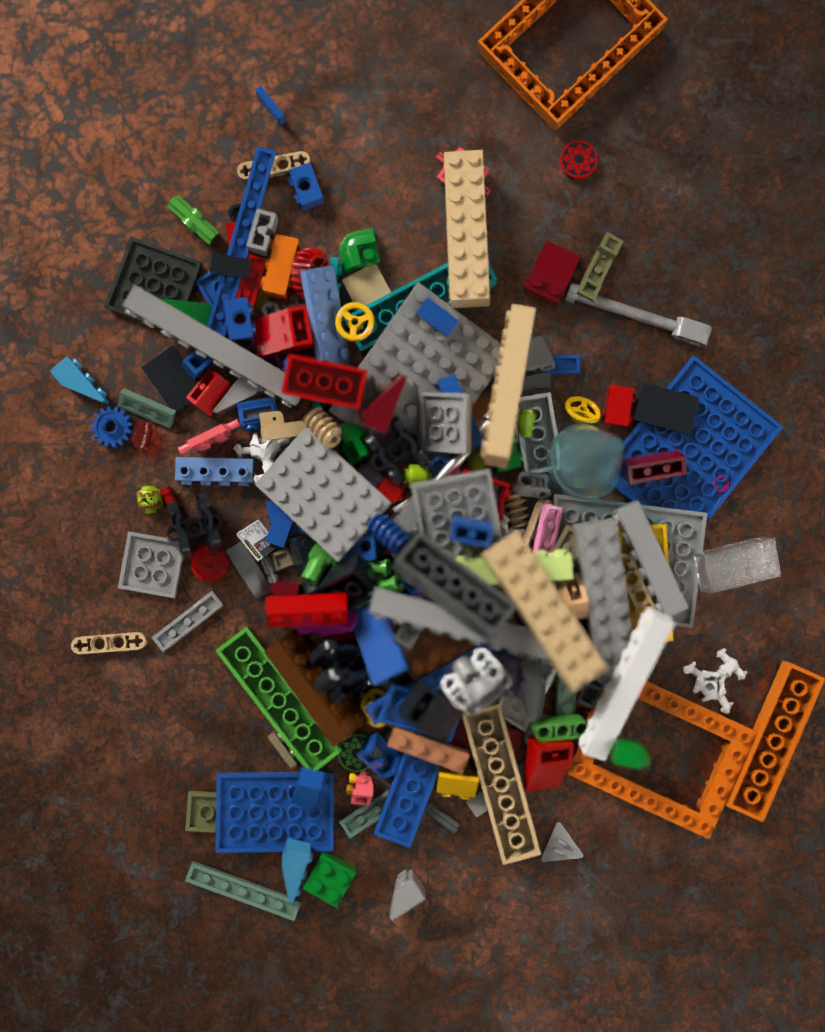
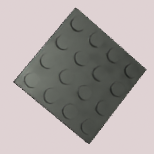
M130 236L104 308L143 322V318L139 316L134 318L125 313L127 309L123 307L134 285L160 300L189 301L203 263Z

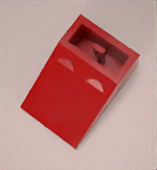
M306 305L286 308L251 320L255 322L256 333L254 334L257 357L259 358L314 349Z
M536 737L528 738L523 785L524 792L560 786L572 763L574 744L570 740L542 742Z

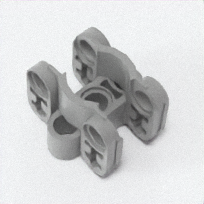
M478 649L473 654V659L467 657L459 659L452 667L454 675H447L441 683L444 692L456 707L462 709L470 716H475L482 709L493 703L505 690L510 688L512 678L501 663L487 650ZM480 655L486 656L485 658H483L482 661H480ZM504 676H506L507 683L503 686H500L499 684L503 680ZM449 681L455 682L451 688L449 687ZM475 704L477 705L474 711L467 710L468 708L473 707Z

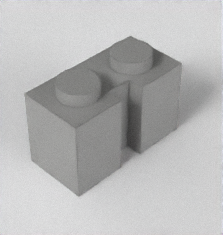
M257 209L247 242L249 252L266 257L269 256L271 242L269 235H275L279 221L275 213Z

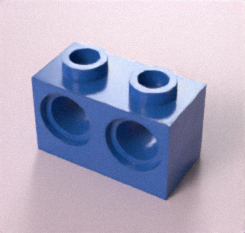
M367 531L353 546L352 551H349L340 562H344L357 554H360L365 560L380 558V541ZM365 540L370 542V550L365 547Z

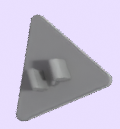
M557 822L541 860L548 862L582 858L583 853L563 825Z

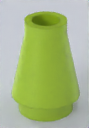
M518 409L517 421L520 437H532L536 415L534 414V409Z

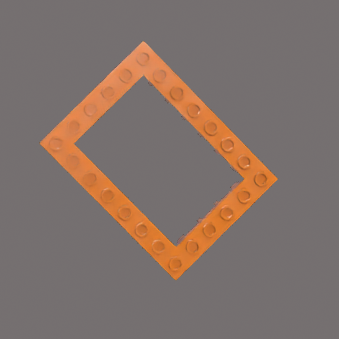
M521 0L478 40L477 52L555 132L664 29L668 19L650 0H609L633 24L631 31L623 38L621 37L610 51L607 50L596 64L593 63L582 77L579 76L575 84L568 90L565 89L562 96L554 103L555 95L553 91L545 87L539 80V77L535 76L526 67V63L524 61L521 62L514 55L513 50L509 46L557 0Z
M645 681L637 699L729 740L723 743L721 754L717 762L713 764L712 774L709 780L705 782L704 792L701 798L697 800L696 805L700 812L694 811L684 803L681 805L668 796L664 797L649 787L646 789L634 780L629 781L614 771L613 773L607 771L597 763L594 765L595 758L585 755L580 748V739H577L574 745L572 763L567 774L710 839L757 732ZM604 689V692L601 693V695H600L598 701L602 699V697H603V695H604V693H605V689ZM596 706L594 710H590L588 717L586 719L587 723L589 719L593 717L596 711Z

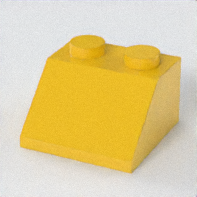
M440 766L436 793H440V796L443 797L459 795L460 799L470 800V797L475 798L479 782L477 771L464 769L463 773Z

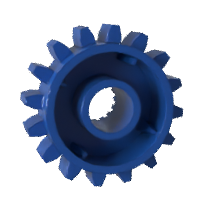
M107 406V411L101 408L100 415L94 414L97 419L96 421L91 420L95 427L90 428V430L96 432L92 437L95 439L99 438L98 444L102 445L104 443V446L107 448L110 445L113 448H117V444L124 446L125 440L130 441L129 435L134 433L131 431V427L134 424L130 423L131 416H125L127 411H120V408L115 406L114 410L111 406ZM115 423V424H116L115 430L112 431V432H110V431H109V426H110V424Z

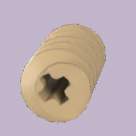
M322 407L314 408L303 417L302 422L314 433V436L319 439V442L326 449H332L340 443L342 429L337 427V424L333 422L331 417H328V413L324 412Z
M511 490L509 499L505 500L508 504L504 505L505 509H509L505 513L506 516L510 517L507 524L512 525L509 529L525 528L529 521L524 519L529 517V514L523 513V511L528 509V506H524L522 503L526 502L527 499L517 496Z

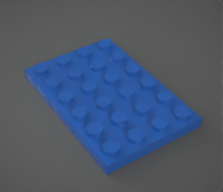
M300 772L217 773L216 853L283 852L288 838L310 843V851H333L334 772H323V781H326L324 793H322L321 801L316 802L314 809L291 803Z

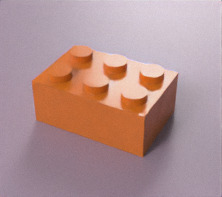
M276 234L275 239L271 240V256L266 259L265 263L267 273L266 277H262L260 285L267 299L289 304L293 290L292 281H290L292 278L290 273L292 271L291 264L294 263L293 257H296V253L302 249L299 239Z

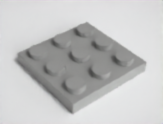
M420 392V449L422 451L471 453V393Z
M128 531L118 588L176 598L183 562L178 545H171L168 543L167 538Z

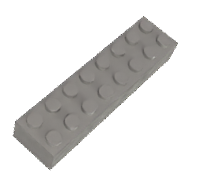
M612 518L572 524L579 573L589 601L588 617L586 618L589 641L608 668L595 677L599 683L611 681L614 669L619 665L622 653L628 647L632 635L617 522Z

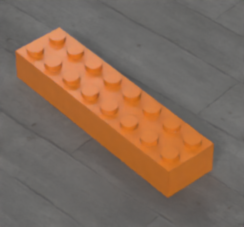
M782 660L752 729L757 734L725 803L726 806L764 822L825 678Z

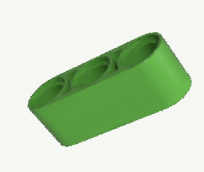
M579 714L541 717L530 724V729L536 738L542 742L580 739L588 727L586 720Z

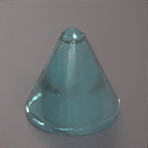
M579 423L568 426L552 440L548 450V468L553 481L558 482L564 489L563 492L574 499L590 501L605 496L613 490L620 479L624 449L623 442L619 437L592 424Z

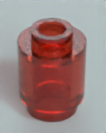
M137 421L130 440L134 448L144 450L145 447H149L153 433L152 424Z

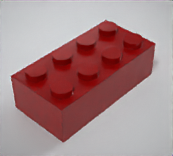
M289 354L281 394L361 410L368 370Z

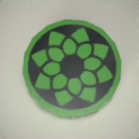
M353 733L341 741L340 746L343 749L338 754V758L345 769L351 772H361L369 768L357 756L367 737L366 735ZM374 752L370 754L375 758L376 754Z

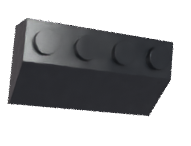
M357 554L323 572L317 585L307 582L302 583L299 595L346 593L347 611L371 600L375 587L379 588L372 566L360 554Z

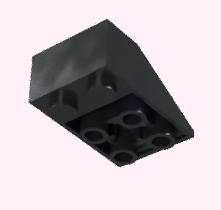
M309 534L287 541L297 577L302 576L310 560L308 557L309 553L317 543ZM332 562L328 567L325 568V570L332 568Z
M418 679L396 711L404 720L443 743L464 714V711L456 707L451 699L421 679Z

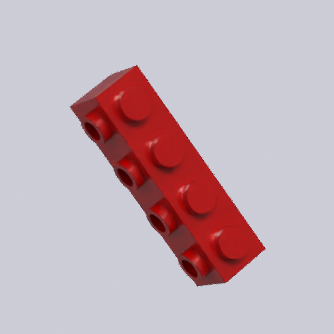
M346 593L267 597V627L348 624Z

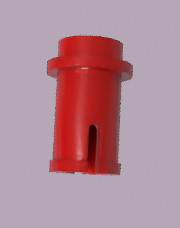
M168 486L160 490L166 505L169 502L177 501L173 493L174 488L171 489Z

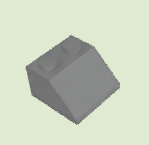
M413 869L409 871L404 870L397 876L390 907V919L392 921L425 900V887Z

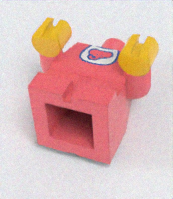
M361 771L358 777H356V774L351 773L349 776L351 784H348L346 787V793L352 794L351 804L370 806L373 797L371 776H367V771Z

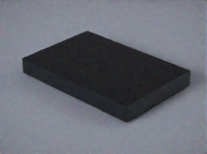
M172 345L141 368L167 405L178 413L192 403L186 397L198 383V380H193L181 367L183 359Z
M642 383L633 421L690 435L699 397Z

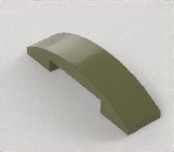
M608 232L605 234L582 278L577 294L591 302L595 301L602 287L601 284L624 241Z

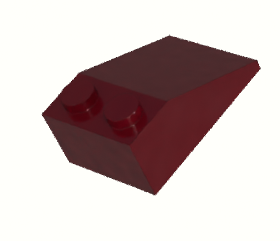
M546 240L522 292L557 308L581 256Z
M398 375L371 399L365 408L362 407L358 416L361 419L360 423L386 433L407 377Z

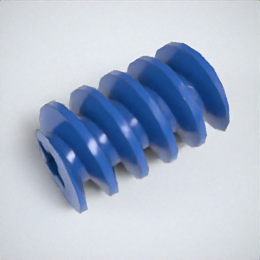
M377 513L368 523L367 530L373 533V536L378 538L386 548H389L391 553H400L411 540V536H405V530L399 531L400 526H394L395 521H389L390 517L388 515L382 517V514L379 515Z

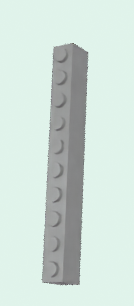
M136 285L133 286L123 304V307L127 309L125 313L134 318L137 316L143 318V323L151 328L156 326L162 329L161 334L170 339L174 336L179 339L178 343L185 348L193 347L196 349L195 353L199 356L212 358V363L222 369L224 366L231 369L229 373L239 379L243 376L248 379L246 383L255 388L258 386L265 389L264 393L268 396L281 398V403L287 407L297 406L301 398L281 394L285 372Z
M377 587L374 589L369 612L373 613V617L384 619V616L390 617L392 622L403 624L404 621L412 623L411 627L423 630V626L431 628L430 632L440 635L443 632L450 633L452 638L459 640L462 637L469 638L470 643L481 645V642L488 643L437 603ZM505 622L488 643L489 648L500 650L501 647L507 648L508 653L519 655L522 652L527 654V658L539 660V657L547 659L546 663L551 664L527 627Z

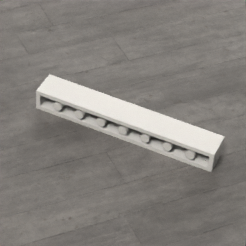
M648 607L645 613L641 615L639 625L636 631L632 633L631 641L623 651L622 659L619 665L615 667L613 677L610 683L606 685L605 693L602 699L598 701L596 711L593 717L589 719L585 733L580 737L579 746L585 755L603 761L606 760L675 624L669 615Z

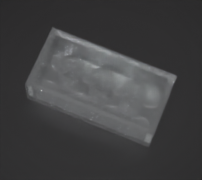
M759 537L694 553L700 591L715 593L781 576L775 538Z

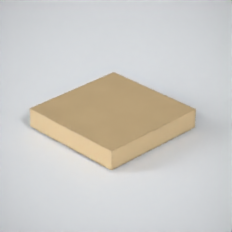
M377 265L365 267L342 279L353 303H361L366 306L391 293Z

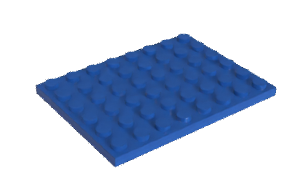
M693 355L666 388L699 397L690 435L639 422L597 475L630 501L638 500L640 505L707 513V523L782 430L783 426ZM679 450L685 455L686 475L629 484L623 478L622 459ZM725 476L723 480L721 478L718 480L716 477ZM728 479L729 488L727 491L722 493L716 492V486H719V489L722 490V487L726 486L724 481Z

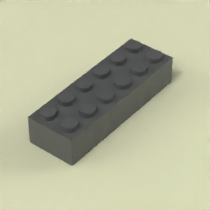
M420 531L393 564L392 569L488 643L517 607V604Z

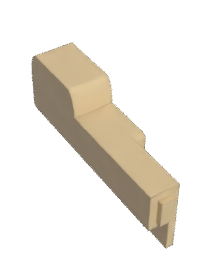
M280 411L259 413L263 441L296 438L306 427L302 421L284 423L283 414Z

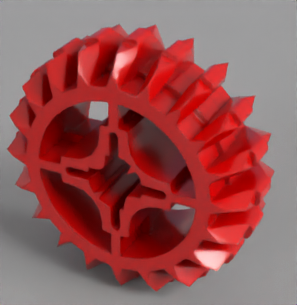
M315 247L300 249V252L296 253V257H293L294 263L291 264L292 271L290 273L292 278L290 281L293 282L292 288H294L295 294L302 299H305L300 271L325 267L329 263V260L326 259V254H323L322 250Z

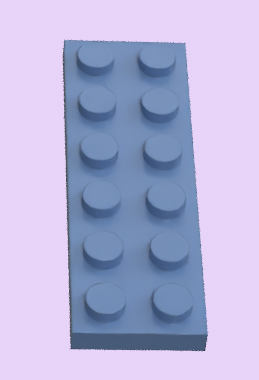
M334 265L300 271L316 360L352 367L347 339L339 334L335 324L336 315L341 309ZM342 316L341 325H342V328H343L344 331H345V326H344V321H343V316Z

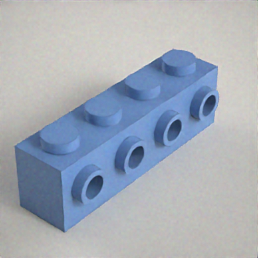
M176 457L175 480L180 481V485H192V482H200V485L211 486V482H219V486H230V483H238V486L249 487V483H255L253 481L255 476L254 459Z

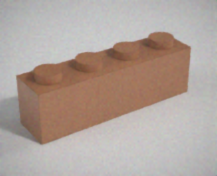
M393 726L388 740L389 747L463 773L469 757V752L466 749L447 742L443 743L431 736Z

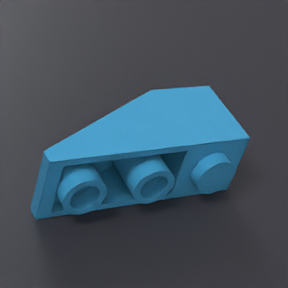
M67 356L50 370L62 386L104 404L109 403L106 399L107 393L101 387L97 388L94 385V378L88 372L85 374L81 370L83 366L76 358L71 359Z
M288 838L282 854V869L289 903L293 904L295 897L300 895L301 880L306 878V866L311 863L313 852H310V843Z

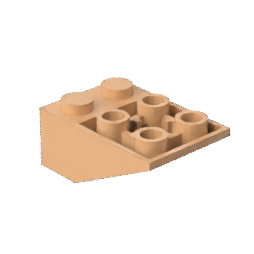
M574 573L573 579L551 581L574 618H587L589 601L580 574Z

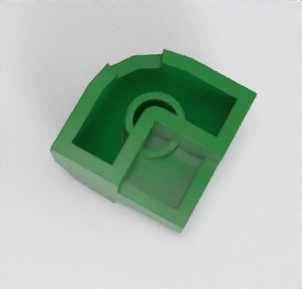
M373 228L354 231L346 235L341 241L339 255L341 264H343L344 274L361 270L363 267L380 264Z
M351 423L337 426L342 429L340 447L337 450L350 466L356 468L372 457L366 443L363 441L366 433L361 427Z
M616 738L610 750L612 752L611 761L613 764L641 769L644 766L650 770V755L648 750L639 741L632 738L631 740Z

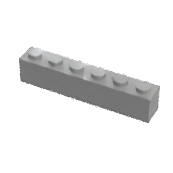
M631 501L613 510L614 515L612 518L616 520L617 527L619 526L622 531L621 538L625 544H628L631 550L629 554L639 567L638 572L642 580H645L647 584L646 589L656 603L654 605L656 610L671 617L689 608L639 501Z

